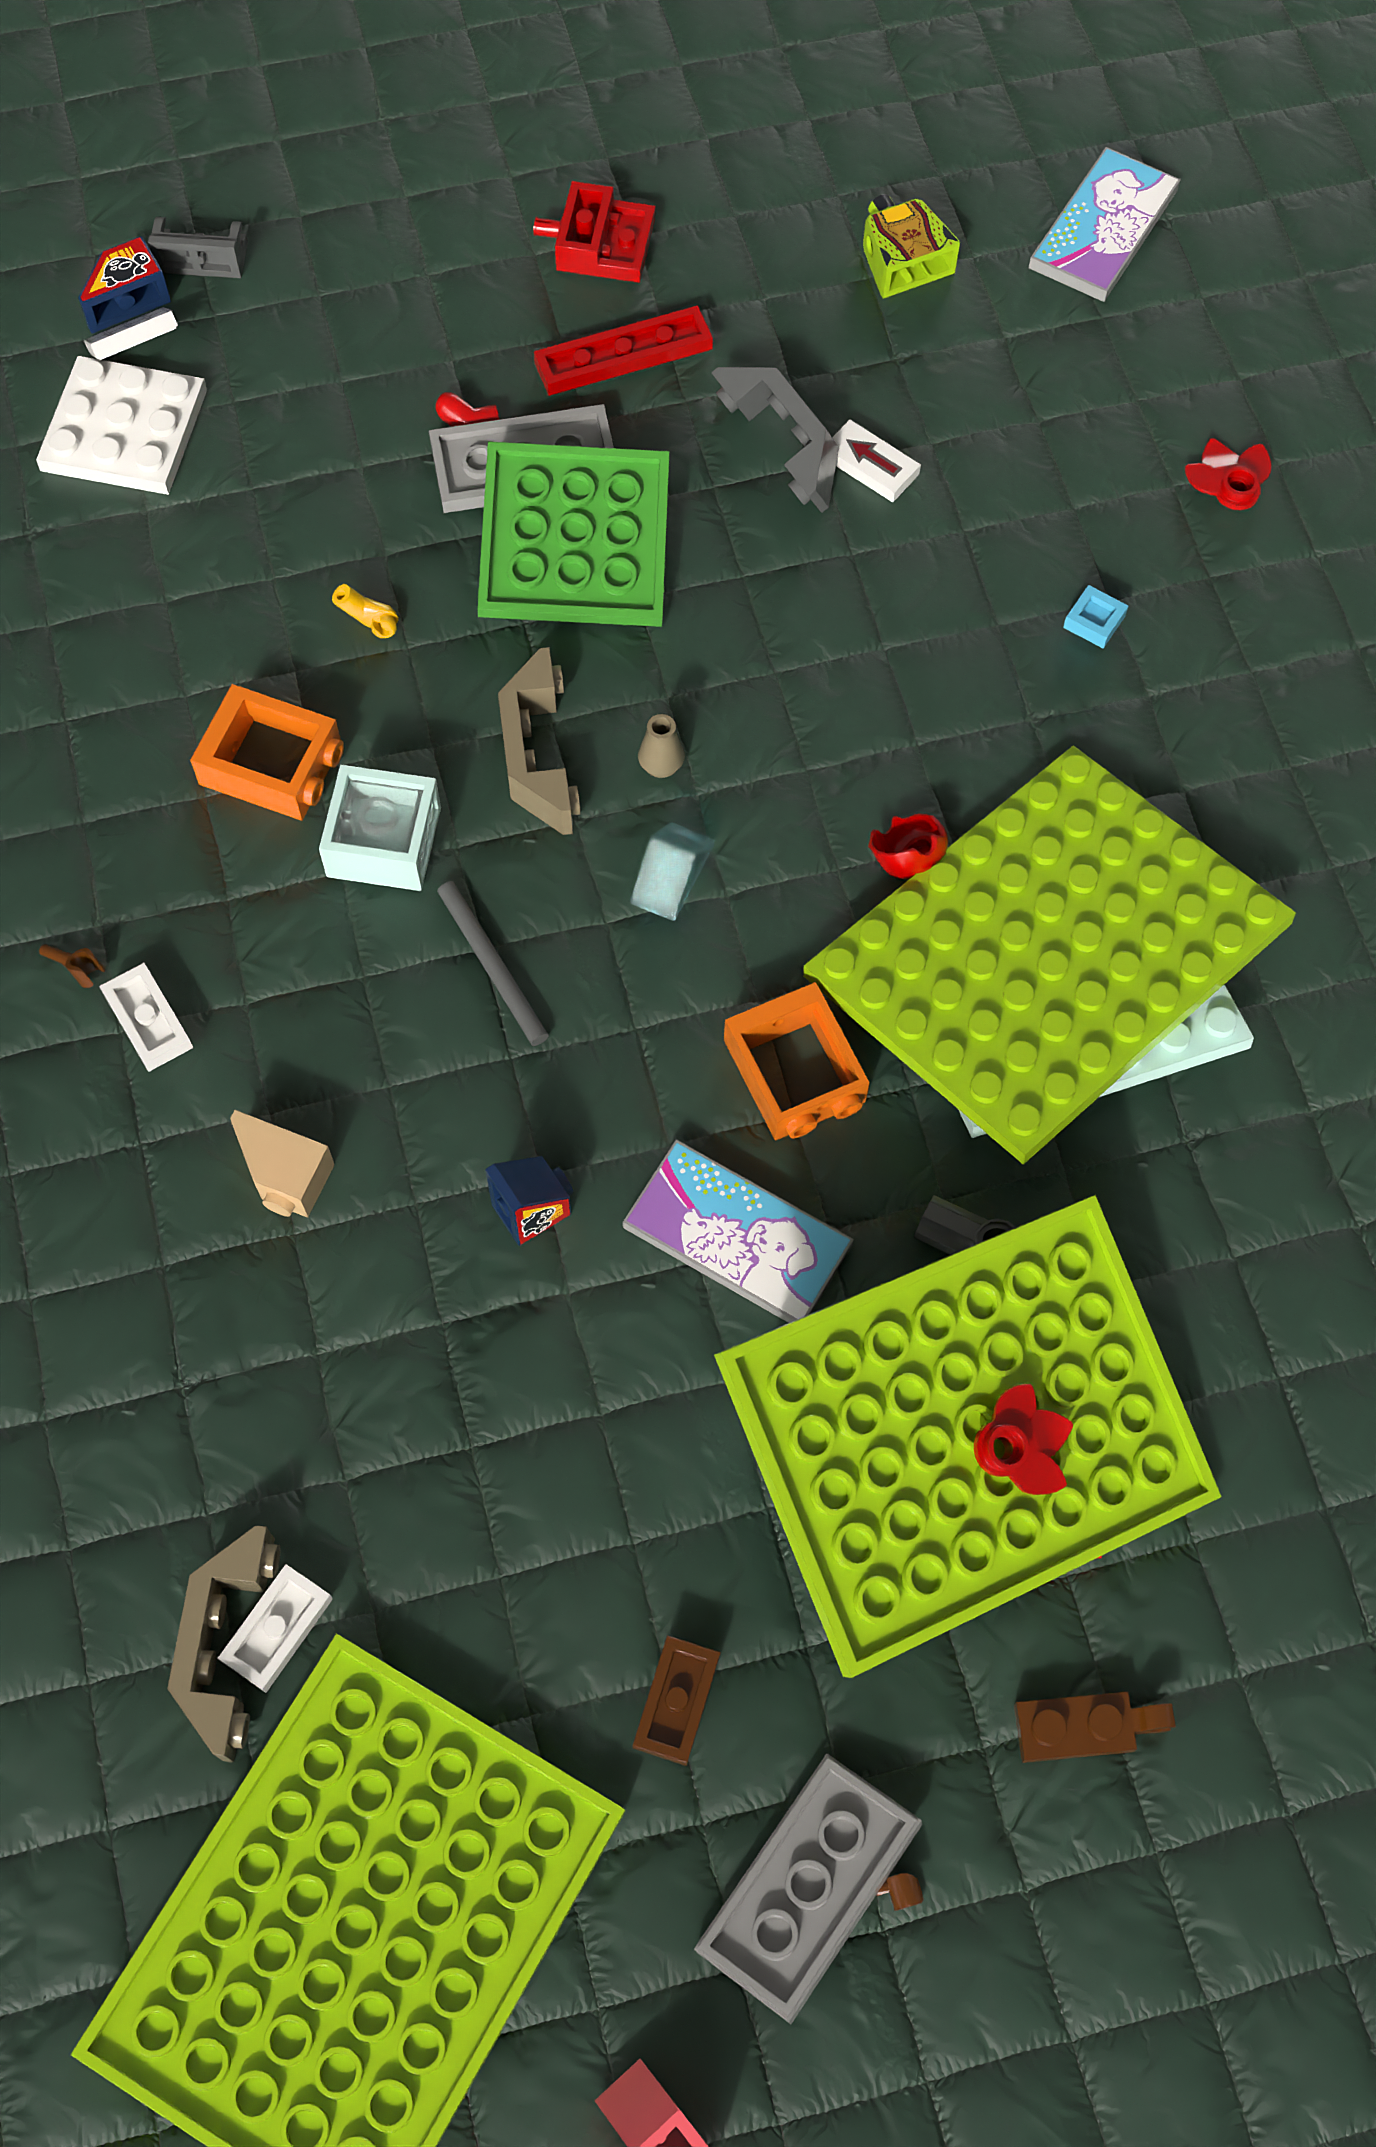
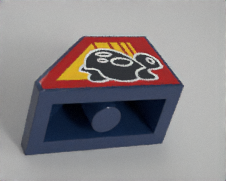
M142 236L102 251L78 297L91 334L171 302L163 272Z
M542 1156L495 1163L485 1169L492 1206L518 1246L571 1215L569 1196L574 1193L572 1186L559 1167L551 1170Z

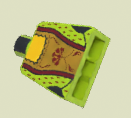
M884 194L876 197L868 207L870 215L865 221L863 248L883 299L955 273L960 242L922 200L914 199L896 206L891 197Z

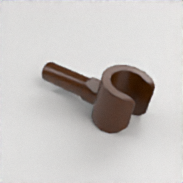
M43 944L39 949V953L42 956L65 966L83 988H90L94 985L87 976L95 970L106 971L105 967L88 948H82L74 953H70L48 944Z
M908 1873L888 1877L876 1894V1896L889 1893L894 1911L921 1904L924 1900L918 1879Z

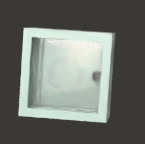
M340 764L319 846L326 876L422 891L441 810L436 778Z

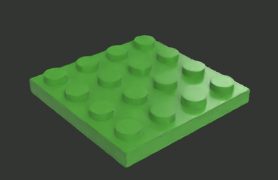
M488 441L477 608L478 617L662 627L669 451Z

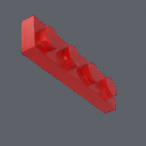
M697 305L534 351V362L548 396L713 350V337Z

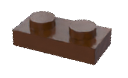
M667 1635L635 1736L633 1749L687 1766L721 1652Z

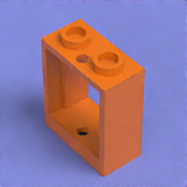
M232 684L190 761L199 785L303 821L310 805L316 806L324 789V778L330 767L335 768L340 762L344 750V742L340 739L336 719ZM253 721L311 740L290 783L231 763Z
M816 982L725 1019L724 1042L775 1141L788 1135L793 1139L802 1137L814 1130L818 1122L835 1116L836 1119L851 1116L860 1110L863 1103L866 1102L870 1082ZM811 1024L843 1086L782 1112L750 1049Z

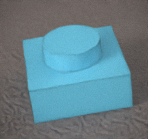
M1088 585L1066 616L1063 628L1104 649L1125 618L1129 606Z

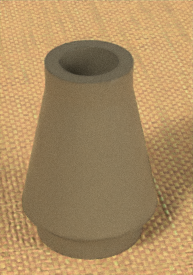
M657 714L651 717L647 723V731L638 751V760L642 768L650 775L658 778L669 777L684 763L685 752L677 734L673 718L665 714Z

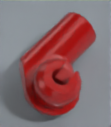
M452 392L442 393L436 401L438 416L451 427L499 420L496 404L473 408Z

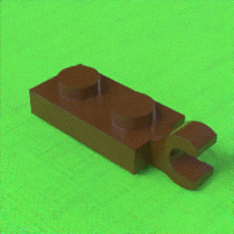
M1128 1692L1016 1702L1014 1705L1022 1763L1130 1753L1137 1750L1135 1734L1171 1731L1170 1728L1176 1727L1172 1703L1131 1709Z

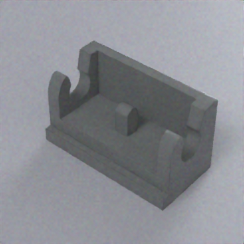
M155 217L148 243L150 251L163 273L228 278L242 277L248 245L247 235L241 233L242 222H232L229 236H214L195 232V234L171 233V229L164 228L166 217Z

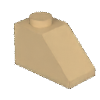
M234 1110L230 1119L254 1184L263 1200V1205L283 1216L289 1217L292 1212L308 1218L335 1165L328 1146Z

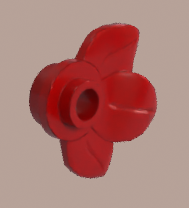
M1211 438L1202 453L1201 463L1188 464L1184 470L1188 481L1198 491L1216 496L1221 504L1230 509L1245 510L1254 506L1258 501L1261 493L1260 485L1270 476L1272 465L1268 451L1263 444H1256L1239 456L1218 440Z
M1031 1384L1011 1387L997 1399L992 1421L983 1425L976 1434L974 1440L975 1458L985 1472L996 1477L1008 1476L1024 1493L1046 1495L1058 1492L1066 1487L1067 1482L1063 1472L1051 1457L1056 1454L1073 1429V1423L1053 1411L1036 1410V1397ZM996 1439L1002 1441L1005 1449L1004 1455L1000 1459L994 1453V1441Z

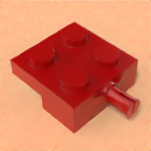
M572 181L562 219L559 221L536 216L533 234L534 236L557 238L555 244L557 271L640 283L655 222V206L614 200V187Z

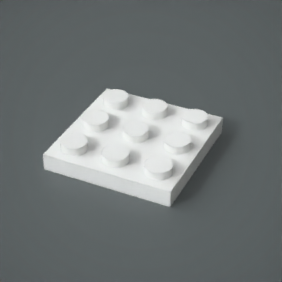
M77 356L36 459L40 471L169 495L207 392L204 378Z

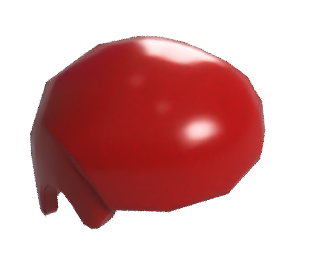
M918 813L906 818L894 816L891 827L886 833L882 834L879 830H872L868 847L878 863L890 876L909 880L915 874L931 869L944 857L948 847V835L945 827L933 815Z

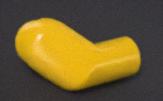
M347 584L340 585L334 591L332 596L333 603L363 625L371 628L375 636L389 638L395 634L398 616L391 606L364 597Z

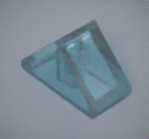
M672 822L652 835L631 896V904L675 922L714 846V839Z

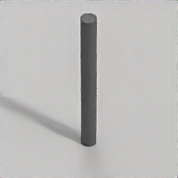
M453 881L442 884L437 890L438 894L532 1046L543 1043L549 1037L547 1031Z

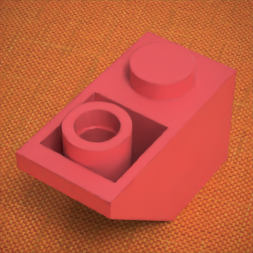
M641 2059L594 2100L627 2147H709Z

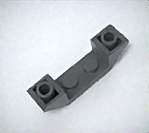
M717 367L712 372V375L722 387L715 393L731 413L739 408L748 421H751L770 404L782 420H785L790 415L797 425L791 431L804 448L784 464L794 477L788 483V486L803 505L812 500L819 511L823 513L829 508L839 450L838 445L827 429L777 368Z

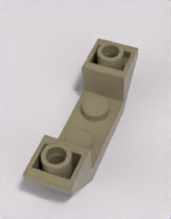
M546 647L540 648L498 692L511 800L561 834L566 835L573 834L571 815H580L577 786L568 787L565 768L536 771L534 749L524 750L523 738L532 737L529 715L556 713L555 694L564 693L561 665L552 666L550 649Z
M254 1526L190 1574L167 1688L212 1754L226 1762H234L236 1749H243L245 1747L249 1733L250 1715L249 1713H243L244 1704L236 1697L202 1693L203 1685L209 1686L215 1672L216 1652L210 1650L214 1628L221 1629L227 1607V1597L221 1594V1589L227 1588L265 1593L267 1579L275 1578L280 1562V1545L274 1544L275 1538L268 1528L263 1526Z

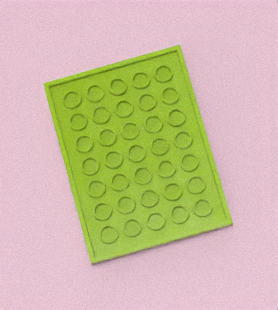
M1073 745L949 846L944 857L936 865L925 872L915 874L804 965L803 977L810 983L816 982L824 995L1024 1165L1292 924L1296 912Z
M1096 1195L1080 1200L714 1354L843 1677L852 1678L1222 1497ZM1031 1384L1036 1397V1410L1053 1411L1073 1423V1429L1056 1454L1051 1457L1063 1472L1067 1482L1066 1487L1058 1492L1046 1495L1024 1493L1008 1476L996 1477L985 1472L975 1458L974 1440L976 1434L983 1425L992 1421L997 1399L1011 1387ZM996 1439L994 1441V1453L1000 1459L1004 1455L1005 1449L1002 1441Z
M336 1633L79 2040L71 2056L207 2147H437L626 1810Z

